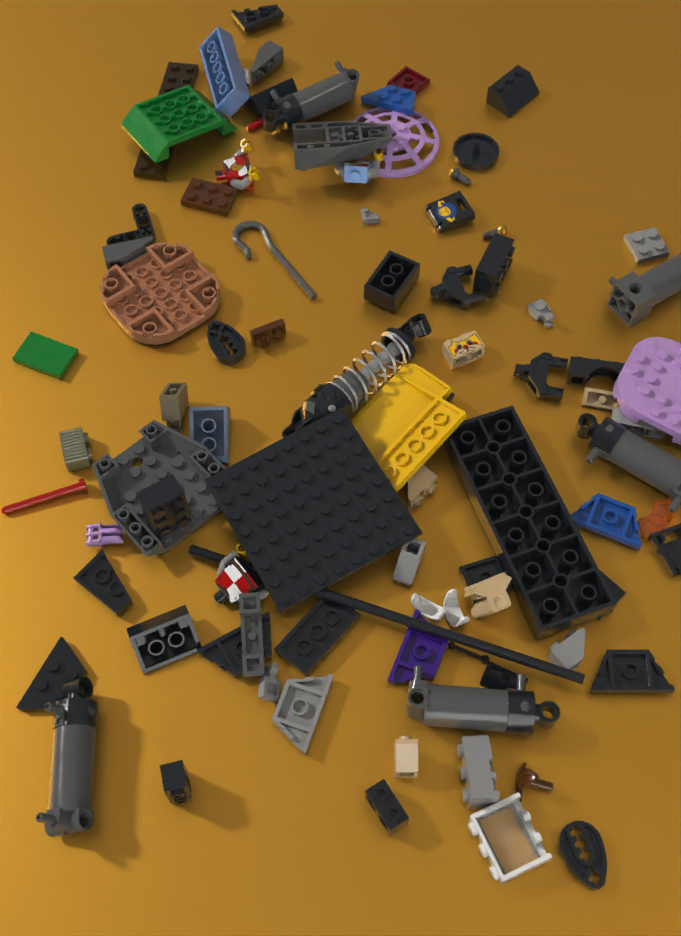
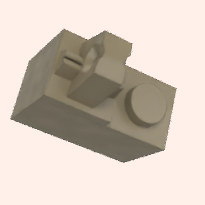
M168 383L159 396L162 421H166L167 427L180 432L182 429V418L189 404L187 383Z

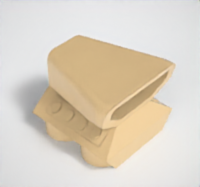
M506 571L464 588V597L477 600L471 609L473 618L477 619L510 607L511 601L506 589L512 578L506 574Z

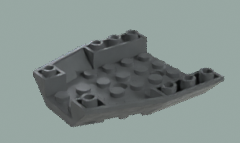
M155 420L139 430L140 440L114 459L107 453L92 464L110 516L146 557L167 553L221 511L205 479L226 469L204 445ZM136 461H143L141 466H133ZM173 474L185 493L192 521L182 528L171 531L165 537L157 538L145 520L136 493Z

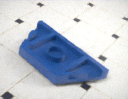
M389 85L361 96V103L413 115L416 101L415 91Z
M597 493L589 502H585L576 512L570 514L577 526L638 550L642 546L638 533L639 525L636 521V508Z

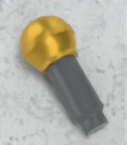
M501 224L496 229L482 234L483 239L493 237L494 233L505 236L508 232L507 226Z

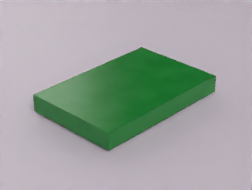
M30 332L12 359L18 364L61 380L79 351L72 346Z

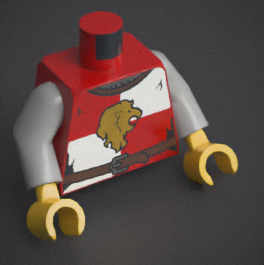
M247 139L241 141L240 146L242 148H239L232 157L223 161L224 170L215 171L216 181L226 180L227 186L240 190L255 187L254 181L259 180V171L255 167L251 168L248 154L245 153V151L249 152L252 150V145Z

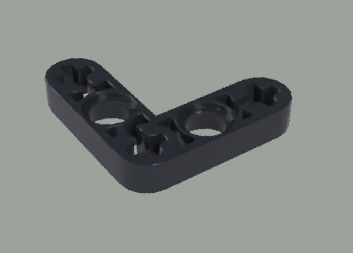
M140 203L132 207L137 230L110 236L106 241L107 245L121 243L122 241L126 242L129 238L146 237L145 232H148L149 237L153 236L155 242V231L146 205ZM142 222H147V223H148V224L145 225V226H141V225H140V223H142Z

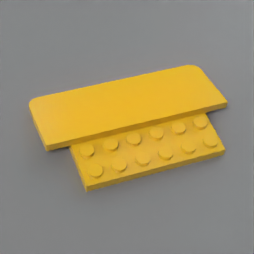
M414 363L405 364L351 420L396 492L406 484L467 418L465 411L445 401L453 392L451 387Z

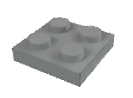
M655 227L624 235L623 240L637 264L669 256L670 251Z

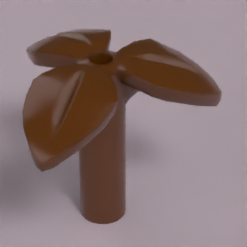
M524 762L520 766L516 774L518 780L515 783V791L521 795L520 801H522V788L525 785L552 791L553 783L538 779L539 776L534 771L525 768L527 763Z

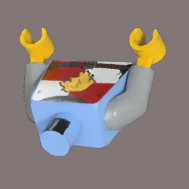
M376 150L373 151L374 161L350 160L334 164L336 175L342 177L344 182L368 183L371 179L378 176L380 161L383 160V150H381L380 154H376Z

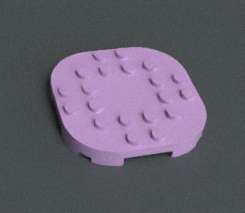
M662 337L647 338L637 343L631 351L615 381L613 397L614 400L617 399L619 402L620 411L631 421L637 423L640 419L674 436L672 442L680 445L681 343Z

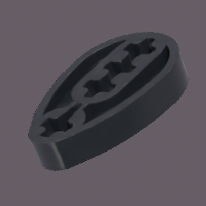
M210 322L207 337L210 351L215 360L225 365H232L241 361L246 354L244 338L234 328L223 322ZM222 341L228 342V347L232 348L235 356L230 355V350L226 348L225 343Z
M573 821L567 824L561 830L557 839L559 854L569 871L581 884L589 890H599L604 886L607 874V857L601 835L594 826L584 821ZM572 827L576 831L579 830L581 832L578 839L580 842H585L583 851L590 854V857L587 858L588 862L584 858L580 859L579 857L582 850L574 845L577 842V838L570 835V832L573 830ZM591 872L594 876H599L597 885L588 879L591 876Z

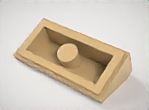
M588 387L584 388L583 406L611 411L620 407L617 399L614 400L613 392Z

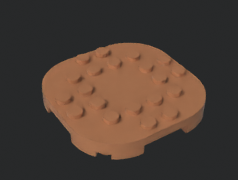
M167 242L152 244L146 247V253L121 267L117 264L114 265L103 276L100 293L105 308L132 339L140 343L158 345L173 341L212 317L220 305L221 294L216 276L210 274L194 257V252L179 243H176V245H167Z

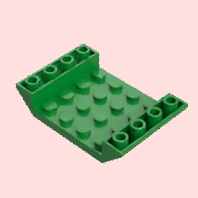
M190 85L134 105L121 123V127L155 163L169 158V147L213 129H217L223 136L236 131V127L220 111L216 110V107L200 91Z

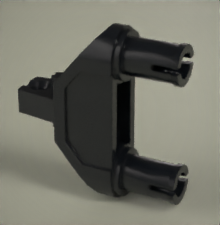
M470 264L458 268L454 266L448 267L442 282L430 289L432 299L445 298L447 303L460 309L468 308L473 303L484 302L485 295L482 290L470 294L464 290L460 278L473 275V269Z
M544 352L532 359L530 364H516L514 376L526 380V385L535 397L543 399L546 396L562 400L564 388L548 386L546 380L548 368L554 367L566 370L568 358L554 357L551 353Z

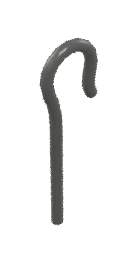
M245 221L235 227L232 232V239L235 245L244 252L246 258H251L252 254L249 247L240 240L239 233L245 228L254 227L261 231L269 250L312 300L317 297V294L273 244L266 226L257 221Z

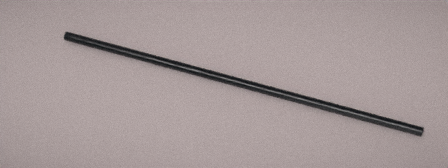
M191 545L189 548L190 555L220 564L221 560L226 557V555L195 545ZM248 563L251 566V568L255 571V573L258 575L254 566ZM324 589L314 595L581 685L585 674L328 589Z

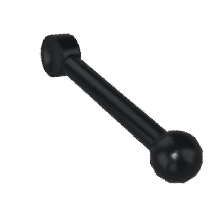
M448 642L447 646L449 649H456L475 657L482 664H487L489 661L487 655L481 656L457 646L455 642Z

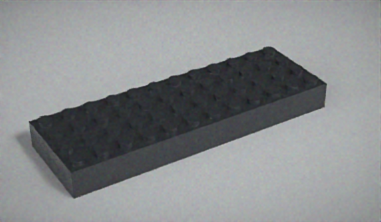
M513 405L464 420L443 442V445L504 572L506 571V574L512 578L510 584L536 639L538 640L597 619L598 617L611 614L617 602Z

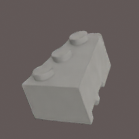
M489 735L462 737L460 744H457L458 758H462L463 766H460V778L465 780V788L462 789L463 802H467L468 809L486 808L497 803L500 798L499 790L496 791L494 780L497 777L496 772H493V756Z

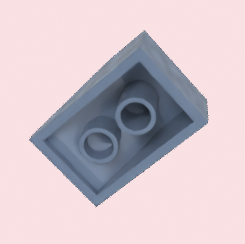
M228 406L189 407L190 438L204 445L221 463H229L230 408Z

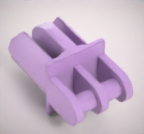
M99 521V524L86 526L88 533H86V538H88L86 546H101L104 548L105 544L123 543V530L118 524L102 525Z

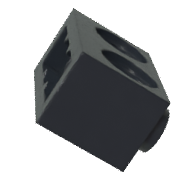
M183 760L160 765L164 793L170 803L182 804L187 802V799L192 798L189 775Z
M385 779L365 791V799L389 836L408 824L409 817Z

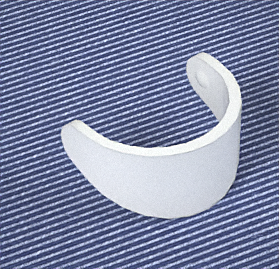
M449 590L443 602V607L447 608L444 614L447 623L451 627H458L469 623V616L464 617L460 609L457 590Z
M414 593L410 601L414 609H418L423 616L431 620L440 621L447 611V608L441 607L417 593Z

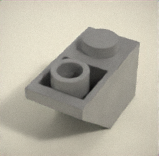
M415 538L403 545L392 580L412 586L425 553V541Z
M583 627L578 631L572 630L565 636L566 639L563 642L557 641L549 648L551 651L547 658L552 664L570 670L580 666L584 659L585 629Z

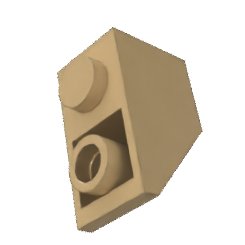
M424 465L406 482L407 508L410 510L415 505L419 506L424 500V496L428 493L431 494L437 487V475Z
M401 736L399 739H395L394 744L395 778L417 777L418 739H412L411 736Z

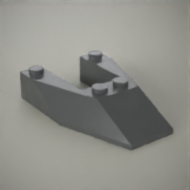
M350 121L292 124L295 170L306 171L312 168L360 159L393 141L390 124Z

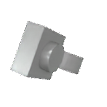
M543 299L527 305L526 310L536 321L541 319L547 329L554 325L551 320L555 319V316L551 313V308Z
M271 662L269 667L264 665L265 675L259 677L258 698L276 703L280 699L281 681L276 679L278 664Z

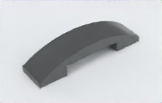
M260 592L239 594L243 677L265 675Z

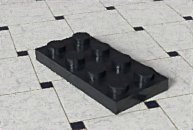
M321 598L274 650L302 675L307 677L360 619L361 614L353 608Z

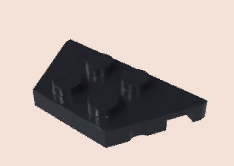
M269 611L262 614L264 661L272 657ZM241 626L197 649L200 656L234 678L243 673Z
M63 637L59 638L16 708L19 711L28 709L46 711V703L51 702L55 704L56 701L64 699L62 687L65 682L86 677L88 674Z
M606 650L591 686L590 693H673L675 689L664 677V671L655 662V658L650 650Z

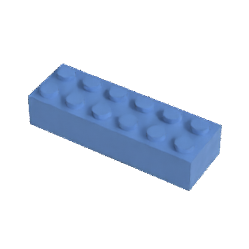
M217 26L200 45L199 50L216 110L231 117L249 99L250 94L232 35Z

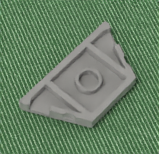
M332 674L318 678L312 676L305 677L304 679H288L272 717V722L305 755L333 682L334 675Z

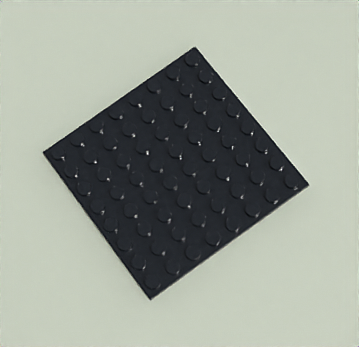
M342 407L205 479L207 486L280 614L423 534Z

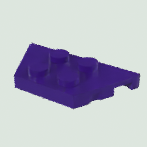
M415 609L413 618L428 622L421 615V612ZM408 627L387 683H406L413 680L414 666L416 665L422 666V680L433 681L448 640Z

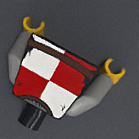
M240 543L237 544L236 551L229 553L220 562L217 572L218 577L215 580L220 590L214 595V599L219 604H223L227 599L232 604L239 603V594L260 592V600L270 595L267 589L263 588L262 580L244 559L247 555L246 552L239 551L242 547Z

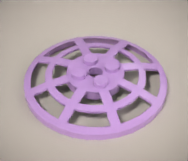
M378 107L360 114L352 121L359 122L366 118L368 120L365 123L390 124L392 135L395 137H393V141L379 148L387 153L383 155L385 169H379L378 177H408L423 171L434 161L439 150V135L434 124L428 118L414 110L413 116L419 119ZM380 112H386V113L377 114V115H375V116L372 115V114H376V113H380ZM384 116H391V120L383 122L378 118ZM398 116L410 120V122L403 123L397 121ZM422 123H426L432 129L435 139L425 136ZM416 125L421 135L411 133L410 128ZM411 139L420 141L414 149L409 146ZM424 143L434 145L427 158L421 161L417 153L423 148ZM402 150L407 152L406 154L393 156V152ZM412 158L416 165L405 169L391 170L392 161Z

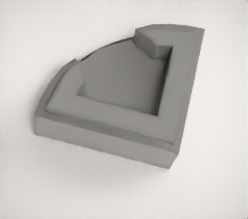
M361 209L363 225L380 223V217L377 213H373L369 209Z

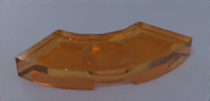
M654 500L652 513L647 517L639 518L638 525L641 539H647L650 534L664 530L668 526L674 513L668 510L673 502L672 500Z

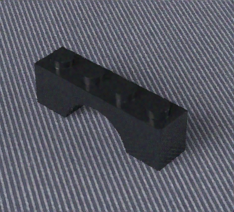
M571 356L567 369L566 384L585 387L591 379L598 377L608 378L615 382L625 363Z

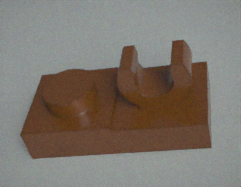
M279 319L250 330L252 345H257L261 349L262 342H266L269 346L270 340L285 335L286 327L284 320Z

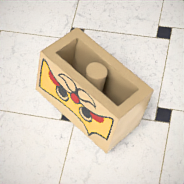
M475 330L469 333L466 332L454 339H448L443 343L442 355L451 369L483 357L485 345Z

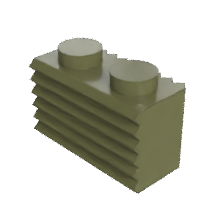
M82 427L59 432L64 462L68 472L91 467L90 459H93L91 448H87V444L90 443L88 433H84Z

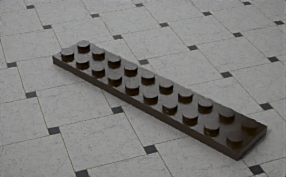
M169 62L158 96L186 85L194 88L199 65ZM176 145L169 147V158L157 163L141 148L133 171L134 177L166 180Z

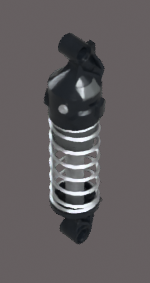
M421 313L411 317L400 328H388L380 336L381 343L377 341L371 343L372 352L370 350H363V360L359 358L352 360L354 369L344 366L343 374L340 376L334 375L333 382H326L324 385L319 384L310 393L311 396L303 402L302 407L294 412L291 424L283 430L282 437L284 438L341 407L350 419V415L358 409L359 403H365L368 400V395L375 394L379 386H384L387 383V378H392L396 374V370L401 369L405 364L413 360L415 357L414 338L425 337L432 331L425 314ZM375 344L383 348L379 354L374 349ZM365 353H369L374 358L368 362ZM395 360H396L397 362L402 363V364H401L400 366L396 367V362H395ZM358 361L362 363L364 367L358 370V368L355 365V362ZM386 366L394 369L391 375H387ZM376 375L384 377V381L377 383ZM369 384L375 386L371 392H369Z

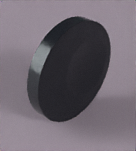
M468 133L455 141L452 154L455 162L462 168L471 171H483L491 168L498 161L499 146L488 135Z

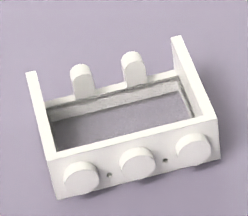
M519 792L469 817V830L473 837L477 835L480 842L478 848L483 858H488L491 864L489 870L495 881L499 880L500 884L543 863L549 862L552 858L551 853L547 854L541 843L543 839L540 833H536L530 822V813L528 810H524L520 802L521 795Z

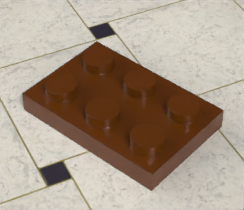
M192 177L180 201L182 206L228 216L239 194L238 188Z

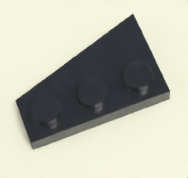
M276 4L261 6L258 10H250L249 8L244 9L243 12L232 10L231 16L244 32H248L284 18V13Z
M103 550L73 577L76 583L116 616H119L132 603L129 594Z

